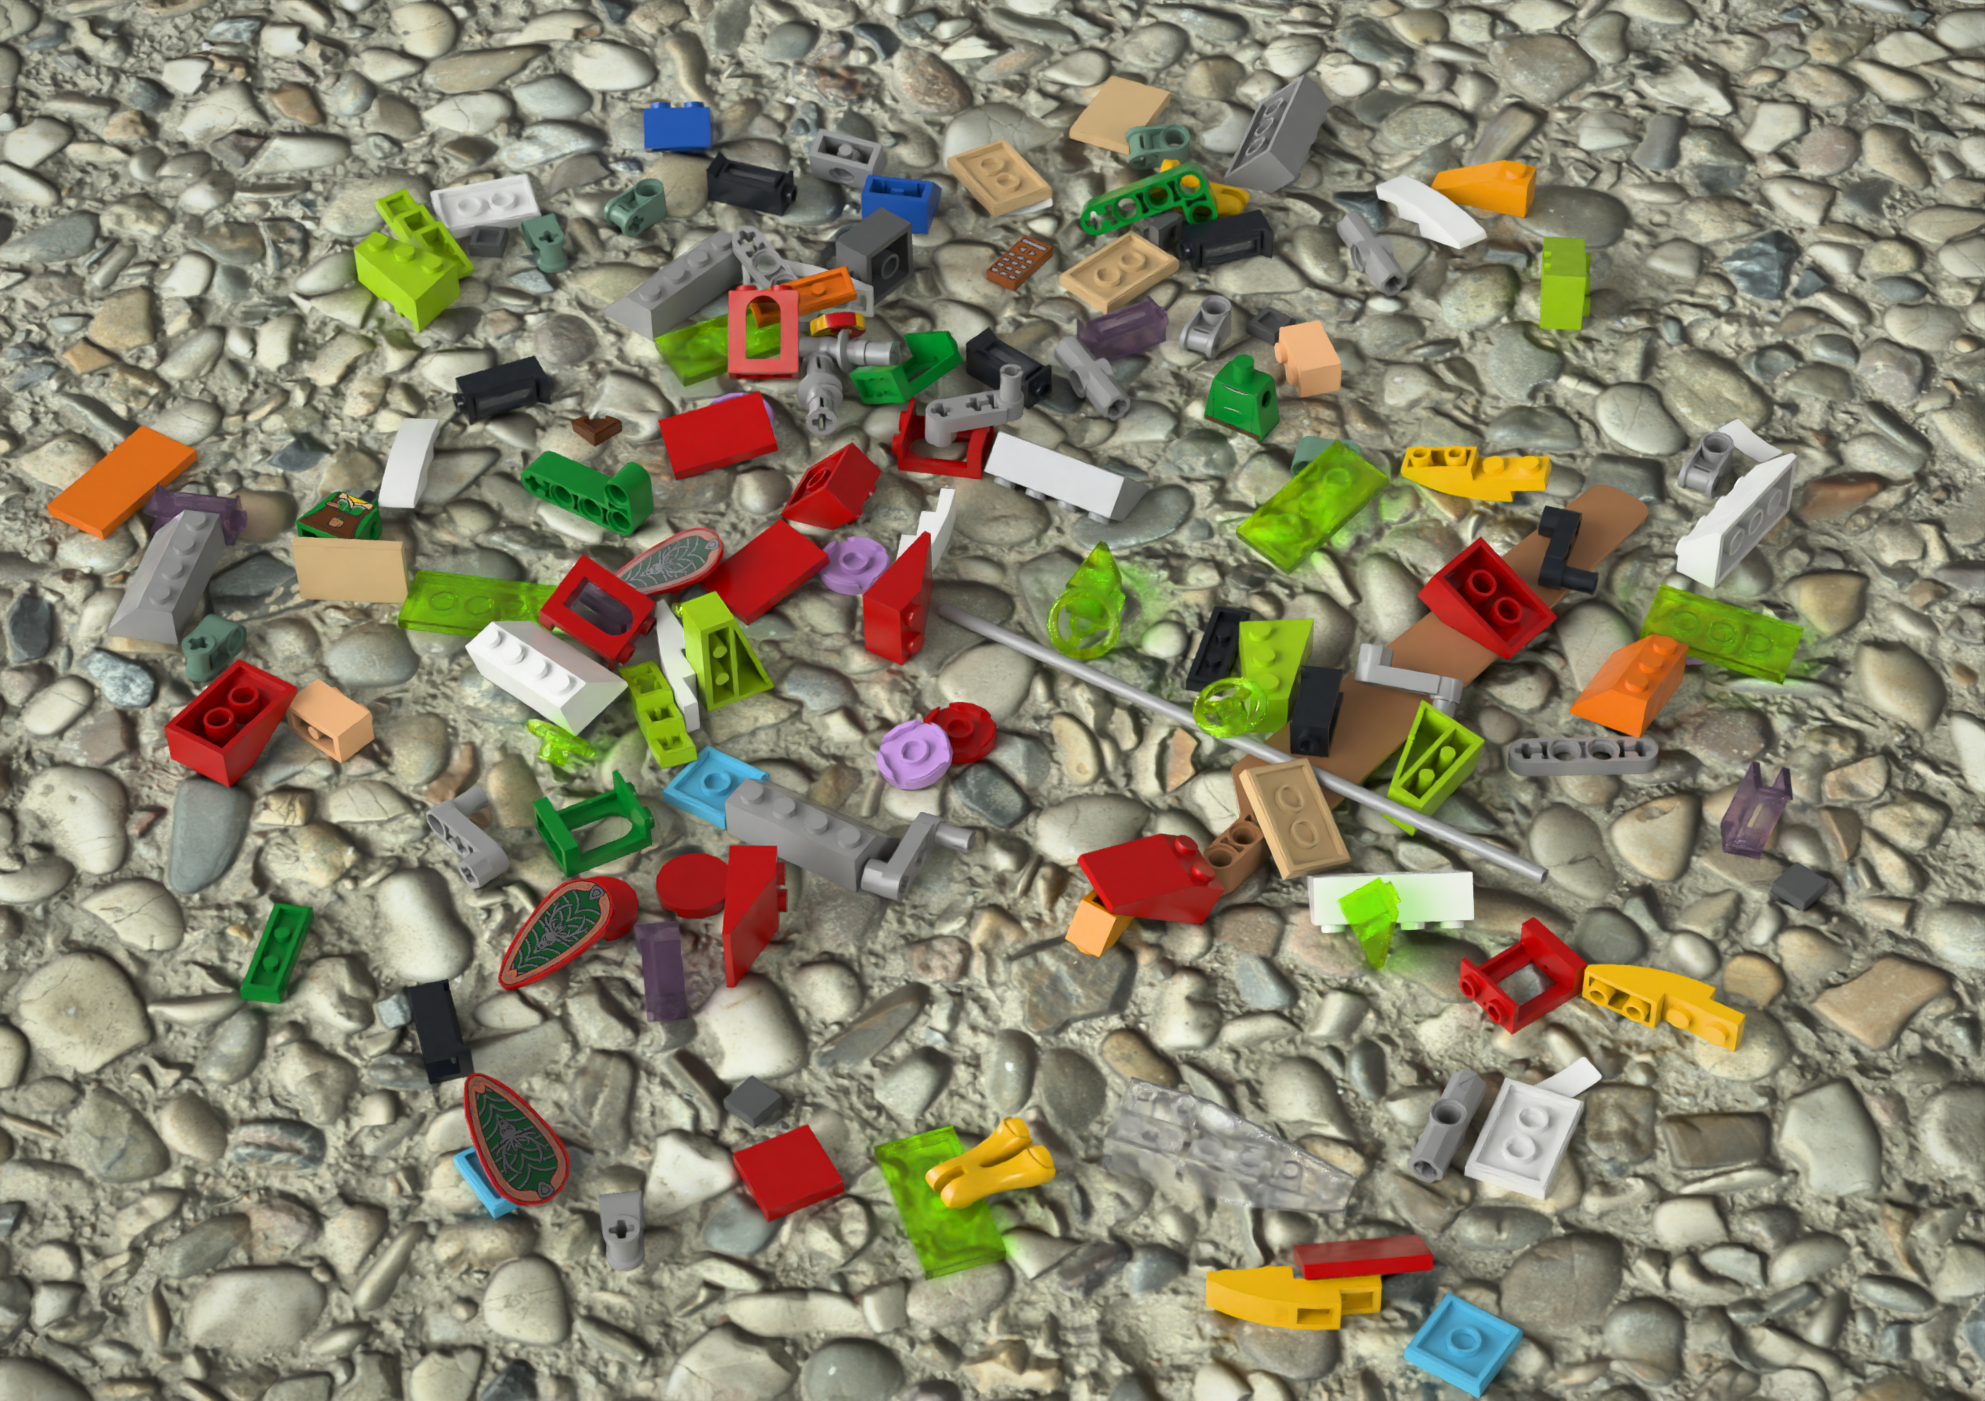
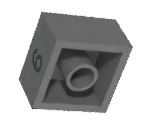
M882 207L865 217L861 222L835 240L837 268L846 265L851 278L873 286L874 306L914 276L912 223Z

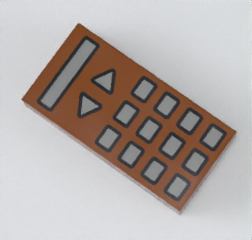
M1024 235L986 270L987 280L1015 292L1053 256V246Z

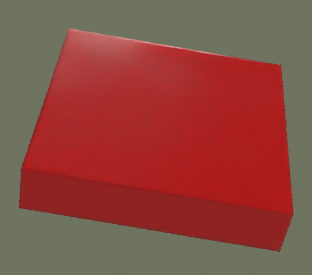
M808 1124L733 1153L735 1168L768 1222L844 1192V1181Z

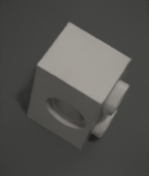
M822 128L819 129L809 154L813 177L859 189L864 188L868 175L881 176L885 168L883 144Z

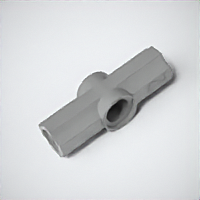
M1357 211L1347 213L1338 222L1337 232L1350 249L1353 266L1359 273L1366 272L1378 290L1384 292L1388 297L1399 294L1400 290L1407 285V275L1394 258L1393 247L1389 238L1386 235L1378 236L1366 218L1360 216Z
M1073 335L1063 338L1060 344L1054 348V358L1068 373L1075 394L1079 398L1088 397L1103 417H1108L1111 421L1122 418L1124 413L1130 408V398L1115 381L1109 362L1105 358L1097 359L1081 339H1076Z
M1465 1068L1462 1071L1453 1072L1442 1096L1431 1106L1429 1121L1408 1162V1169L1413 1171L1418 1179L1432 1183L1434 1180H1442L1455 1152L1464 1145L1466 1130L1487 1087V1083L1479 1077L1477 1072Z

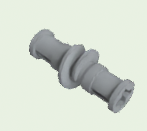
M847 329L840 330L838 339L830 336L810 337L806 336L803 332H799V363H802L804 357L810 352H826L832 357L836 367L840 368L842 373L845 374L851 373L857 366L899 364L900 347L897 340H889L888 343L872 342L871 340L858 338L850 340Z
M810 352L804 357L802 362L803 372L806 374V377L800 382L797 389L800 404L809 412L806 418L807 428L815 435L823 436L832 433L837 428L838 417L835 410L839 408L843 400L842 383L832 373L834 364L832 357L828 353ZM817 358H820L821 368H817ZM819 418H823V428H820Z

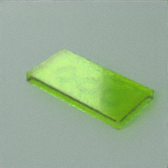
M748 306L746 312V359H767L781 354V322L758 329L752 310ZM728 313L654 338L655 348L684 387L728 372ZM799 331L805 333L806 336H809V334L806 331Z
M1336 440L1236 529V535L1245 544L1289 576L1390 485L1389 477Z
M418 569L398 616V626L401 629L476 637L491 622L532 621L547 631L548 629L539 624V611L558 586Z
M1661 584L1642 625L1638 640L1652 634L1668 636L1677 642L1688 645V656L1783 685L1802 639L1804 628Z
M953 1125L874 1146L875 1159L925 1280L1006 1258L1005 1245L984 1198L963 1209H948L940 1198L941 1193L934 1192L925 1179L926 1173L933 1167L964 1153Z

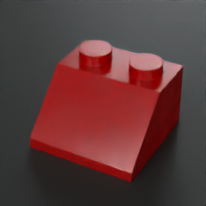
M852 442L806 470L781 515L787 520L834 530L845 523L851 525L862 515L864 511L861 508L863 503L876 491L877 487L874 484L882 471Z

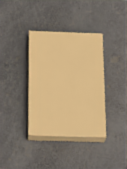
M1112 75L1070 128V138L1130 155V144L1126 142L1125 138L1126 132L1137 126H1152L1171 101V92Z
M1001 139L947 158V168L994 218L1053 197L1052 187L1006 139Z
M1130 230L1059 275V285L1105 315H1109L1179 270V260Z
M294 537L292 551L301 599L410 603L411 589L403 541Z
M1307 757L1245 769L1239 775L1283 880L1346 867L1352 861Z

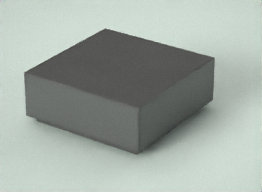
M475 226L468 246L469 256L503 258L509 239L508 228Z
M1267 306L1247 323V333L1275 346V343L1279 342V329L1295 325L1296 320Z
M1796 862L1773 882L1772 892L1804 912L1827 891L1829 881Z
M752 1075L724 1098V1108L754 1129L782 1106V1095Z

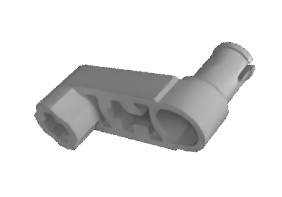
M1016 364L1002 366L1000 369V390L930 402L926 407L925 440L927 443L937 447H948L956 439L957 432L1001 425L1020 419L1024 410V393L1021 391L1022 368Z
M1361 644L1354 682L1429 696L1433 700L1432 706L1453 719L1455 706L1460 704L1463 681L1391 667L1394 655L1393 649L1373 644Z
M473 785L469 790L451 801L444 800L426 812L427 822L431 829L444 843L463 858L457 862L458 870L472 889L482 887L510 869L509 859L502 847L468 819L469 816L489 805L487 795L478 785Z
M920 812L889 862L876 858L869 859L861 880V889L898 902L902 901L933 848L940 845L969 855L975 845L976 831L945 823L944 818Z

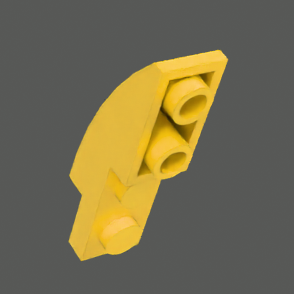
M1477 446L1407 447L1401 467V475L1417 484L1454 496L1494 502H1513L1516 491H1546L1552 464L1550 456L1479 457Z
M1599 964L1588 965L1585 969L1582 997L1596 1005L1608 1008L1627 1017L1631 1021L1641 1023L1652 1029L1662 1019L1677 1028L1689 1031L1733 1052L1742 1042L1746 1015L1714 1001L1715 987L1682 975L1647 967Z
M1269 1265L1262 1268L1223 1269L1206 1272V1305L1225 1314L1258 1324L1288 1329L1336 1330L1340 1329L1341 1315L1380 1312L1382 1294L1380 1275L1307 1281L1304 1278L1294 1279L1292 1265Z

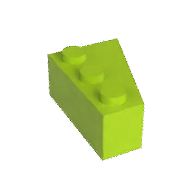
M377 231L371 233L354 248L359 281L382 301L387 300L394 306L395 312L400 317L405 315L412 321L413 328L419 333L460 296L457 264Z
M1544 236L1541 260L1540 328L1581 330L1582 317H1589L1590 296L1585 295L1590 294L1591 274L1586 273H1590L1591 253L1585 252V238Z
M716 591L681 603L686 659L696 672L698 699L707 712L775 687L738 622Z
M1314 618L1246 621L1239 623L1238 654L1249 733L1277 732L1290 722L1301 684V665H1307L1313 651Z
M1422 699L1386 798L1431 817L1476 769L1485 740ZM1381 813V816L1411 836L1419 830Z

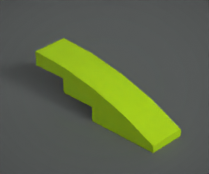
M406 188L376 200V209L402 242L456 263L458 280L475 273V267L441 220L436 222L424 204L418 206Z
M652 660L618 669L619 677L628 684L625 692L660 768L665 769L698 760L696 746L686 732L684 717L674 703L672 688L655 661Z

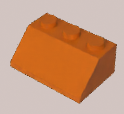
M1652 634L1614 651L1570 707V714L1641 738L1682 683L1689 646L1677 642L1668 636Z

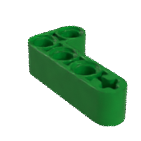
M1189 162L1091 198L1083 206L1080 222L1085 232L1096 236L1182 205L1186 218L1191 225L1217 219L1218 204L1202 166ZM1186 175H1194L1200 182L1197 186L1190 188L1183 185L1181 179ZM1154 187H1163L1168 192V195L1163 199H1155L1150 194V191ZM1128 198L1133 200L1137 206L1132 211H1125L1120 208L1118 203L1122 199ZM1109 204L1112 205L1111 211H1108ZM1203 205L1210 208L1212 213L1207 218H1200L1195 215L1194 209ZM1095 211L1098 216L1102 215V220L1097 222L1095 218H1090L1091 212Z
M548 450L542 453L521 473V482L532 495L623 536H629L654 510L651 478L641 465L634 462L627 463L611 478Z

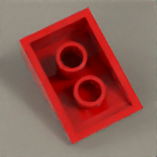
M924 531L862 595L865 649L899 665H903L913 654H917L924 643L933 588L931 533Z
M1479 537L1438 571L1417 595L1443 623L1506 660L1512 658L1557 619V616L1482 537Z
M238 659L164 726L171 759L230 788L257 761L297 695V687Z
M1160 833L1084 853L1077 859V862L1110 914L1202 925L1224 892L1223 886L1215 876L1214 869L1208 865L1200 853L1197 843L1186 835L1177 836Z
M730 845L722 929L727 987H736L778 931L780 912L788 911V890L780 888V886H785L786 862L778 861V847L776 845Z

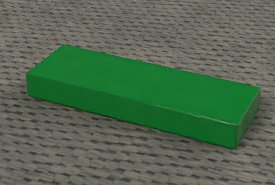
M282 903L274 904L240 988L242 999L275 1004L281 1003L313 922V907Z

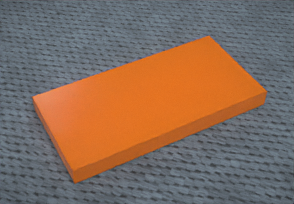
M142 425L47 505L49 514L104 540L197 461V452L193 448Z

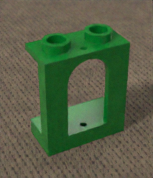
M950 331L907 333L904 335V338L913 355L900 365L858 367L849 373L862 403H905L961 364L963 360L958 351L957 342L951 336ZM932 367L912 382H908V379L920 371Z
M618 770L612 772L613 790L556 811L547 797L533 802L536 829L567 878L652 846L651 829L655 828L653 815L647 806L642 807L640 805L634 785L631 782L626 783ZM609 816H621L631 822L632 828L627 835L580 854L579 846L569 832Z

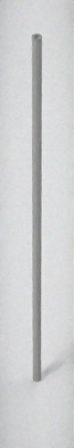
M943 603L939 609V616L1271 764L1298 759L948 603ZM1311 765L1320 786L1543 884L1548 878L1549 870Z

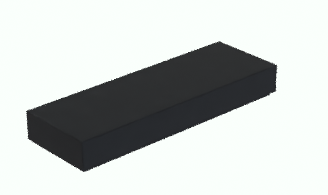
M1214 606L1187 676L1186 690L1219 697L1223 696L1239 653V623L1250 621L1249 612Z

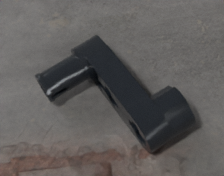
M1545 505L1539 524L1538 535L1551 538L1541 565L1538 578L1539 586L1559 591L1561 588L1587 593L1591 596L1594 595L1599 572L1567 566L1579 534L1582 513Z

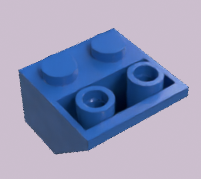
M657 102L651 103V108H643L644 148L646 152L712 151L714 120L710 107H704V102H685L684 107L672 108L671 103Z
M868 175L861 193L862 220L882 207L911 222L912 234H928L942 194V188L936 183L929 181Z

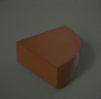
M589 415L573 420L572 428L574 432L596 447L621 432L622 423L611 416L605 415L606 419H589Z

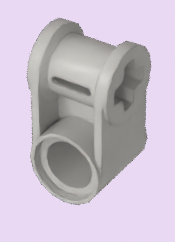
M1211 295L1201 301L1200 306L1182 329L1179 341L1181 350L1188 351L1192 349L1205 353L1210 359H1215L1218 356L1222 345L1231 334V302L1228 298L1221 295Z
M1722 432L1706 434L1692 455L1684 462L1678 477V486L1683 489L1688 486L1706 493L1707 498H1715L1722 483L1731 471L1734 448L1733 439Z
M642 1191L599 1195V1208L603 1237L606 1242L608 1264L618 1271L634 1270L642 1264L645 1257L643 1230L645 1228V1213Z

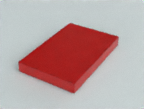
M760 391L658 420L676 481L779 451Z
M780 519L720 564L708 577L699 581L701 590L706 594L716 591L730 612L749 626L830 564L827 553Z
M1420 1235L1293 1245L1294 1261L1307 1281L1421 1272L1433 1269V1254Z

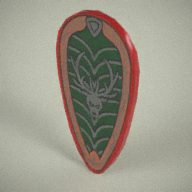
M691 528L681 531L651 547L625 564L614 575L648 598L665 593L677 594L682 588L696 584L708 577L719 566L724 555V544L718 534L708 528ZM603 590L601 591L605 599L618 601Z
M578 878L564 882L552 890L533 911L509 946L498 976L500 985L506 990H513L538 982L579 957L600 940L611 926L615 914L614 900L606 887L593 879Z
M473 1073L468 1076L464 1084L463 1095L465 1119L480 1163L493 1188L504 1199L520 1206H537L551 1201L562 1191L569 1176V1157L564 1144L549 1124L511 1088L482 1073Z

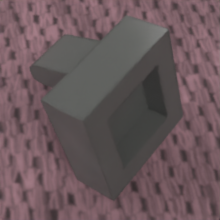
M1171 210L1166 214L1160 212L1144 218L1149 223V228L1144 230V235L1149 239V242L1165 252L1182 241L1183 215L1175 210Z

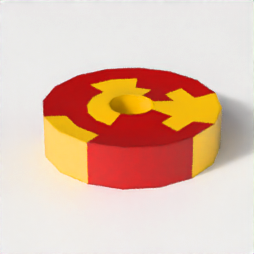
M857 312L826 314L815 318L809 324L811 337L830 336L838 339L840 330L847 329L851 340L863 335L866 331L864 316Z

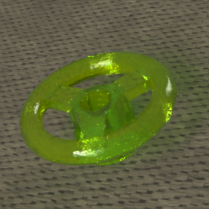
M1075 587L1063 592L1055 599L1047 616V631L1051 642L1062 654L1074 659H1094L1104 655L1114 646L1121 630V617L1115 602L1106 593L1093 587ZM1077 598H1091L1098 601L1104 606L1109 617H1098L1096 611L1091 607L1080 606ZM1065 605H1067L1071 612L1069 625L1072 630L1066 642L1061 637L1058 629L1059 614ZM1082 616L1088 617L1091 620V625L1086 629H1082L1077 625V620ZM1097 629H1109L1106 638L1099 645L1090 649L1077 648L1082 637L1092 635Z
M1242 677L1223 678L1209 684L1198 694L1193 704V719L1199 729L1208 735L1218 738L1237 737L1251 731L1262 721L1267 711V696L1263 688L1250 679ZM1239 688L1232 697L1224 698L1221 701H1208L1220 691ZM1253 694L1256 699V708L1249 717L1244 702ZM1204 713L1216 714L1219 724L1223 726H1216L1210 723L1205 718Z
M529 719L525 724L530 733L544 740L537 755L550 763L565 767L571 753L588 758L596 754V748L593 744L578 735H572L561 727L538 719Z

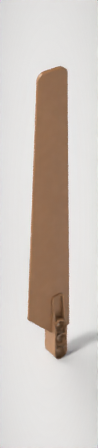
M1595 485L1589 488L1564 508L1582 513L1579 534L1567 566L1587 571L1594 570L1648 520V507L1637 498L1612 486ZM1537 529L1501 558L1551 609L1571 589L1561 588L1559 591L1538 585L1541 565L1551 538L1539 536ZM1432 611L1386 646L1394 650L1391 667L1458 679L1464 682L1463 689L1500 656L1446 625ZM1355 670L1341 681L1339 692H1343L1344 698L1329 757L1291 754L1290 722L1263 743L1298 759L1307 757L1311 765L1360 785L1407 742L1421 700L1423 699L1430 705L1433 704V700L1429 696L1354 682ZM1247 754L1231 767L1239 818L1213 841L1203 853L1204 859L1214 869L1215 876L1224 888L1221 896L1230 894L1237 889L1272 855L1239 778V775L1245 769L1271 765V763L1251 754ZM1320 786L1330 811L1346 798L1341 794Z

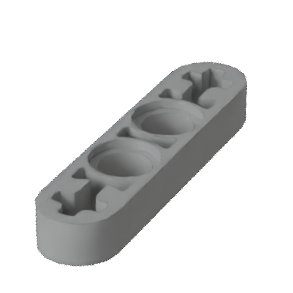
M745 225L733 232L732 248L735 256L763 290L774 285L798 280V277L756 227ZM745 239L748 242L753 241V246L756 253L752 254V249L748 246V244H742L741 241ZM762 261H772L776 265L769 272H762L757 269L758 264ZM820 311L811 313L810 317L805 315L799 316V331H810L809 324L815 318L820 317Z
M1634 736L1518 739L1510 745L1508 767L1519 776L1646 774L1653 771L1656 767L1658 746L1652 739L1642 736L1641 738ZM1605 752L1612 756V758L1599 760L1592 754ZM1557 753H1568L1574 758L1562 761L1554 755ZM1620 753L1623 754V758L1619 757Z

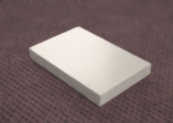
M528 174L430 192L437 221L441 220L454 239L472 236L475 226L511 229L521 227L522 221L541 217Z
M1505 1078L1465 1165L1464 1175L1544 1200L1582 1115L1584 1102Z

